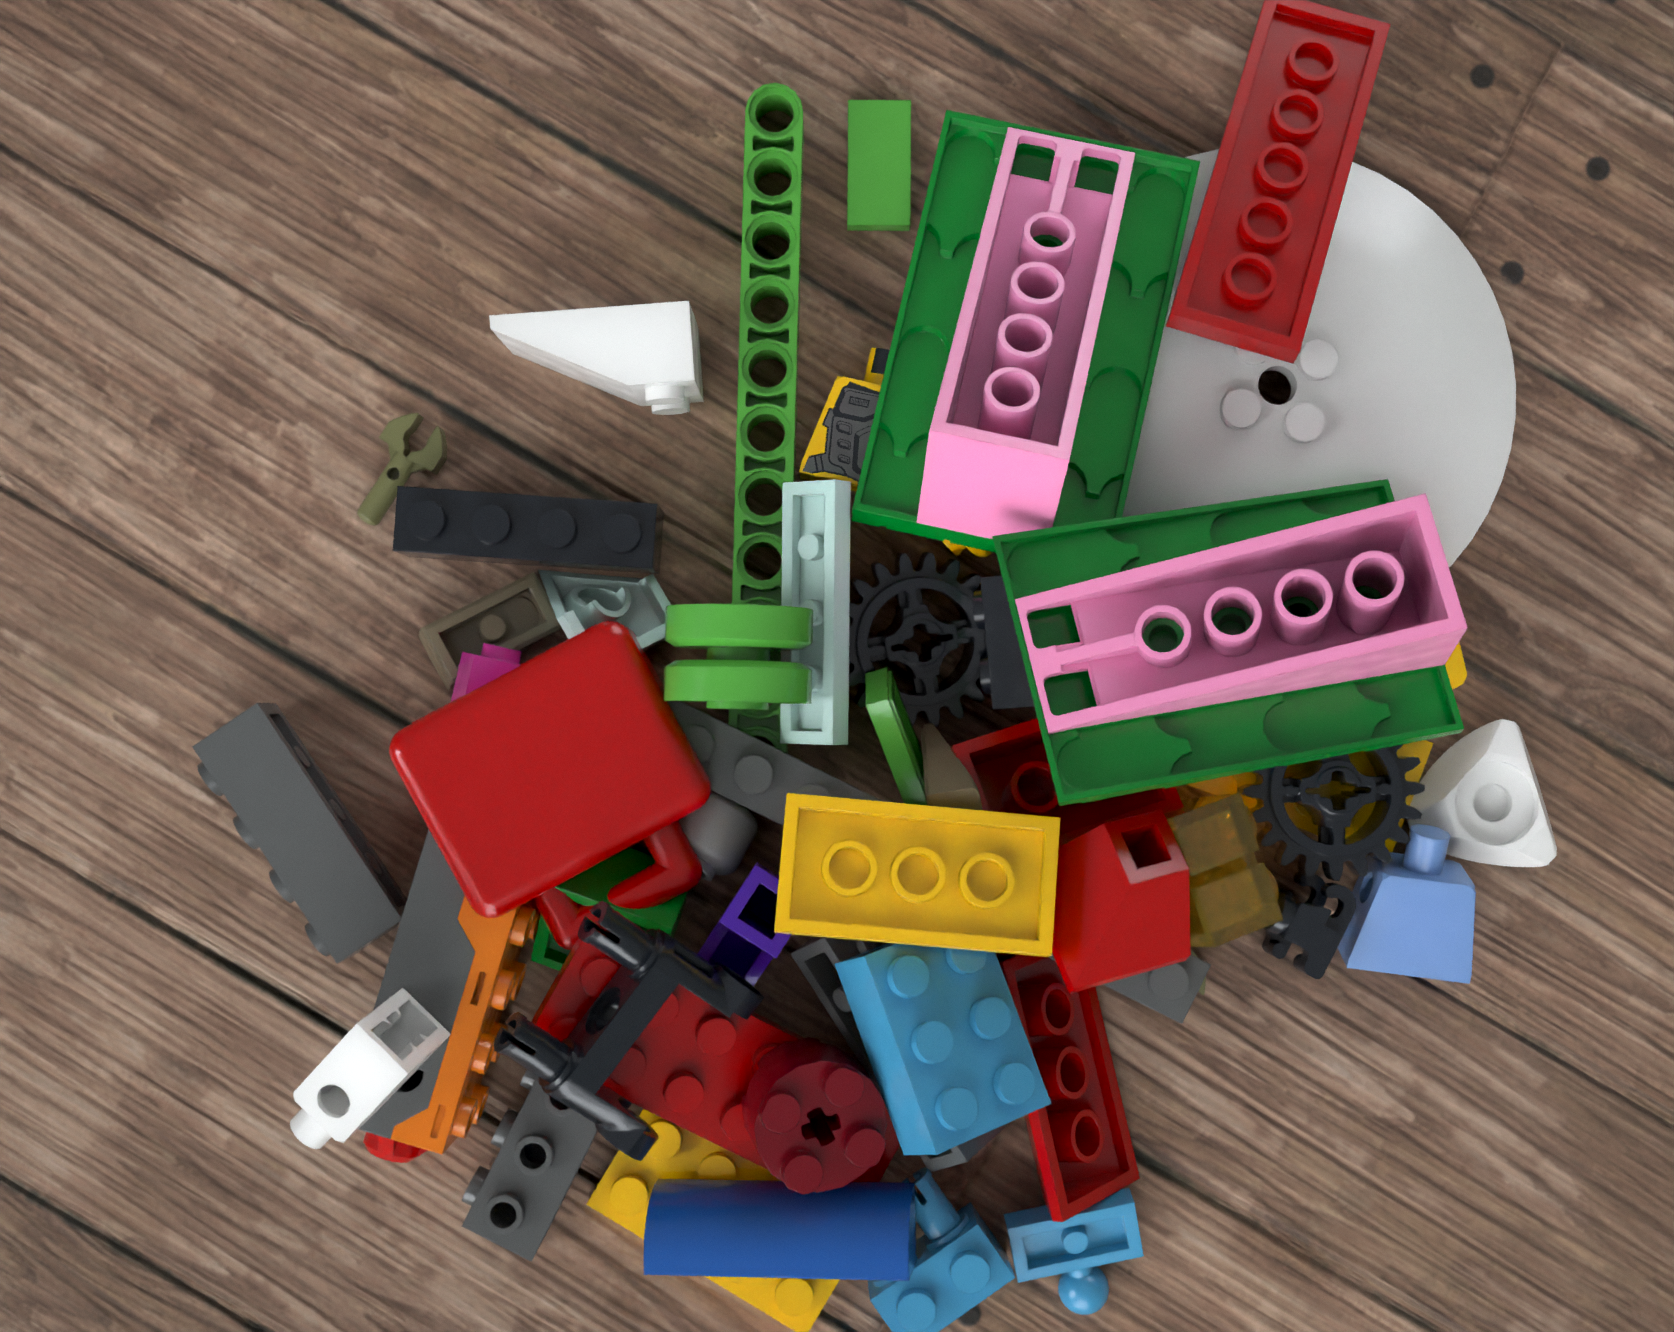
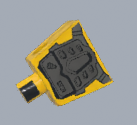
M871 348L864 381L837 376L802 459L799 470L800 480L836 479L850 481L851 491H857L889 349Z

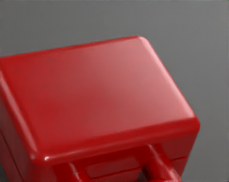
M603 621L595 624L472 692L412 722V724L399 730L393 736L389 745V755L471 908L482 917L497 918L533 899L555 941L566 950H571L578 940L579 927L585 916L603 929H607L598 923L599 918L589 911L593 906H584L574 902L562 891L555 888L556 886L641 840H644L656 863L613 886L607 895L608 900L612 904L629 909H642L661 905L696 886L701 879L703 871L701 861L678 820L705 805L712 792L711 779L669 701H664V686L645 651L641 648L636 638L637 636L631 629L615 621Z

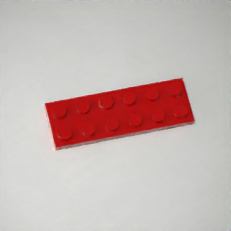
M1264 0L1166 327L1294 364L1301 350L1391 24L1307 0Z
M578 938L531 1022L560 1041L566 1039L621 967V964L591 944L585 943ZM678 984L603 1085L631 1103L768 1170L744 1126L741 1106L743 1093L746 1095L749 1081L759 1069L757 1063L763 1055L784 1042L804 1037L755 1012L747 1020L734 1012L729 1018ZM885 1102L887 1128L884 1139L886 1148L879 1163L868 1168L864 1174L852 1182H880L900 1146ZM813 1109L807 1114L808 1118H814L822 1109Z

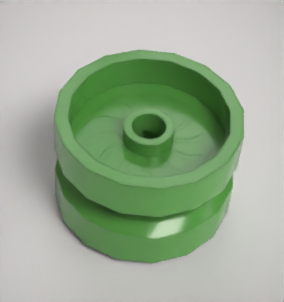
M676 604L666 606L665 641L677 648L706 649L707 656L706 660H675L664 667V701L706 702V708L756 710H768V703L811 704L812 670L802 663L770 661V651H799L813 643V609L756 604Z

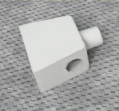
M404 988L400 989L360 1020L293 1092L295 1102L302 1109L290 1121L292 1132L299 1141L313 1149L322 1148L331 1137L335 1141L344 1143L390 1099L451 1034Z

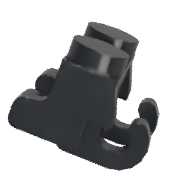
M1298 872L1294 875V882L1304 887L1309 886L1311 890L1307 901L1304 903L1293 899L1294 893L1283 888L1268 887L1257 881L1249 883L1239 897L1237 914L1265 929L1266 937L1262 944L1263 950L1278 959H1282L1286 956L1291 944L1294 943L1301 947L1303 954H1298L1294 958V967L1315 979L1322 978L1354 916L1356 900L1353 893L1343 885L1333 882L1325 883L1316 874L1310 878ZM1327 897L1331 899L1337 898L1338 906L1332 915H1330L1332 911L1324 907Z

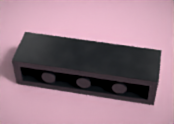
M397 486L393 551L414 558L660 574L664 511L658 504Z

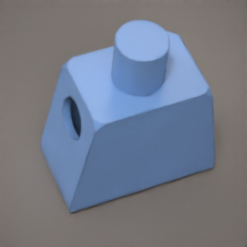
M1412 825L1408 835L1411 840L1406 844L1404 854L1389 852L1392 861L1388 864L1379 862L1367 855V875L1358 877L1352 891L1356 900V909L1338 946V950L1347 968L1470 984L1473 958L1475 885L1460 863L1445 859L1450 840L1448 832L1430 825Z

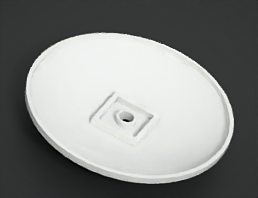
M1219 149L1185 157L1200 161V166L1122 517L1388 479L1395 501L1426 493L1444 554L1450 567L1475 536L1495 499L1510 455L1516 418V380L1508 333L1493 291L1476 260L1458 236L1427 205L1408 190L1383 175L1352 162L1301 350L1294 364L1166 327ZM1278 371L1287 377L1291 385V394L1285 404L1275 405L1263 399L1258 389L1259 378L1263 372Z

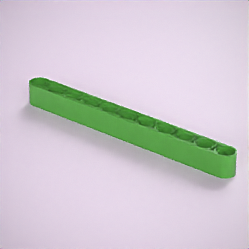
M779 83L764 84L754 90L747 101L745 110L732 604L781 606L782 563L780 570L774 577L768 580H757L748 575L746 560L749 554L759 547L773 548L779 553L782 560V505L772 515L760 516L750 511L747 501L751 491L759 485H774L782 493L783 483L795 482L804 119L802 103L796 92L788 86ZM776 110L786 113L792 119L790 125L780 132L766 131L758 124L763 115ZM776 172L783 174L791 182L785 192L776 196L765 195L757 188V183L761 177L768 173ZM767 235H778L788 242L789 249L778 259H764L755 252V246L758 241ZM775 297L785 302L788 310L783 319L776 323L767 324L760 322L754 317L753 309L763 298ZM772 359L783 364L787 371L782 382L775 387L769 388L761 387L754 383L751 379V373L757 363L762 360ZM767 421L776 423L785 432L784 440L778 448L773 451L763 452L751 446L749 442L750 432L756 425ZM770 651V661L781 662V651ZM773 703L768 707V710L729 709V725L751 736L766 737L773 743L774 747L788 753V744L780 743V704Z

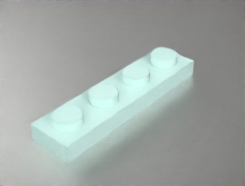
M833 479L783 483L781 606L813 609V643L803 650L781 651V662L802 663L812 670L811 704H780V743L848 745L850 481Z

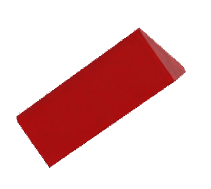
M996 953L1051 1104L1025 1115L1024 1118L1044 1202L1052 1221L1064 1222L1140 1179L1096 987L1069 994L1056 961L1041 956Z

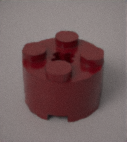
M807 1037L784 1042L761 1057L757 1063L759 1069L749 1081L746 1095L744 1093L742 1095L741 1106L744 1126L758 1154L773 1176L784 1182L788 1189L804 1195L844 1187L864 1174L868 1168L879 1163L886 1148L884 1136L887 1121L884 1100L853 1055L847 1051L844 1052L835 1045L820 1043L816 1038ZM813 1109H822L814 1118H808L807 1114Z

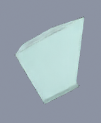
M538 570L555 616L568 639L600 622L615 621L628 627L635 633L641 648L645 652L665 640L666 606L671 604L653 574L644 578Z

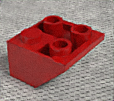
M1162 809L1103 823L1059 846L1052 953L1069 994L1183 962L1191 956L1189 867Z

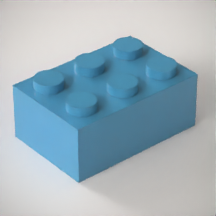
M886 943L835 963L903 1155H938L1051 1104L995 952Z

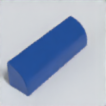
M658 1179L653 1187L648 1204L644 1233V1275L909 1281L916 1264L915 1183L850 1182L841 1188L803 1195L788 1189L784 1182L775 1180Z

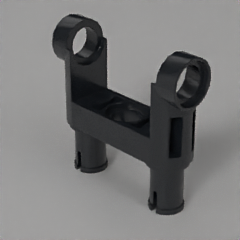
M601 901L589 911L599 918L598 923L607 930L585 916L579 927L578 937L583 942L591 944L621 964V967L566 1039L560 1041L527 1020L526 1016L517 1012L506 1020V1023L515 1029L514 1033L512 1034L501 1027L495 1037L493 1047L494 1051L500 1055L509 1057L539 1076V1085L542 1086V1090L594 1122L599 1133L613 1146L629 1157L641 1161L657 1142L659 1136L645 1120L629 1109L632 1104L629 1100L606 1087L603 1083L678 984L729 1018L734 1012L746 1020L749 1019L764 999V996L753 985L720 962L712 965L660 929L644 931L612 909L611 905Z

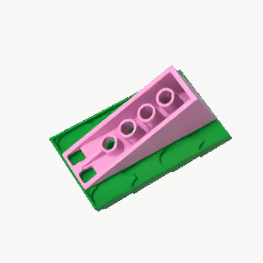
M946 110L853 503L851 521L876 527L885 526L886 529L940 541L948 540L950 543L996 553L992 536L1107 520L1123 516L1200 161Z
M1384 479L992 536L1060 806L1086 803L1162 787L1170 788L1359 751L1367 752L1458 734L1464 730L1445 664L1466 632L1467 625L1426 493L1395 501L1389 480Z

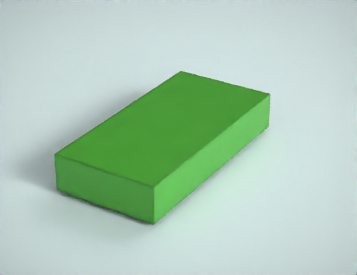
M848 100L847 231H910L911 100Z
M885 667L866 673V708L903 802L905 804L927 805L922 749L892 671H888V668Z

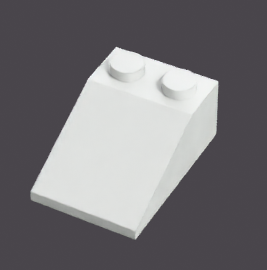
M689 301L489 315L490 329L512 354L639 406H651L652 414H682L690 411L689 403L704 402L699 328Z

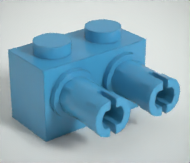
M925 1167L913 1173L915 1185L922 1193L919 1194L915 1189V1221L924 1232V1235L916 1240V1264L910 1280H868L870 1301L892 1332H939L1015 1278L1007 1253L970 1202L956 1211L933 1179L930 1170ZM906 1178V1179L903 1180L901 1183H911V1182H910V1180H909L908 1178Z

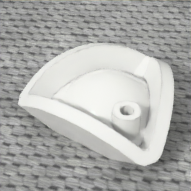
M1499 719L1472 731L1460 739L1431 766L1422 778L1420 784L1425 785V791L1413 796L1410 806L1420 811L1422 816L1421 819H1408L1409 828L1415 824H1424L1438 827L1450 834L1446 853L1448 855L1479 863L1510 867H1542L1548 865L1557 856V847L1540 786L1522 733L1514 721Z

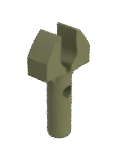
M412 413L388 422L379 438L388 444L390 461L357 510V515L363 522L372 526L378 525L397 497V486H404L412 473L428 469L432 473L438 474L447 460V442L443 429L436 426L428 438L426 446L422 450L410 453L409 438L417 430L424 417L419 413Z

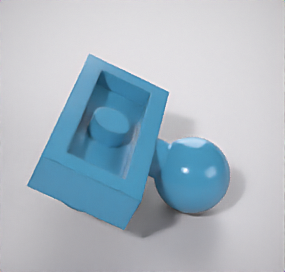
M1129 1188L1113 1193L1064 1222H1053L1046 1205L1004 1214L1018 1283L1061 1274L1058 1282L1059 1297L1065 1307L1076 1314H1093L1099 1311L1108 1299V1280L1103 1271L1097 1266L1144 1256L1135 1202Z

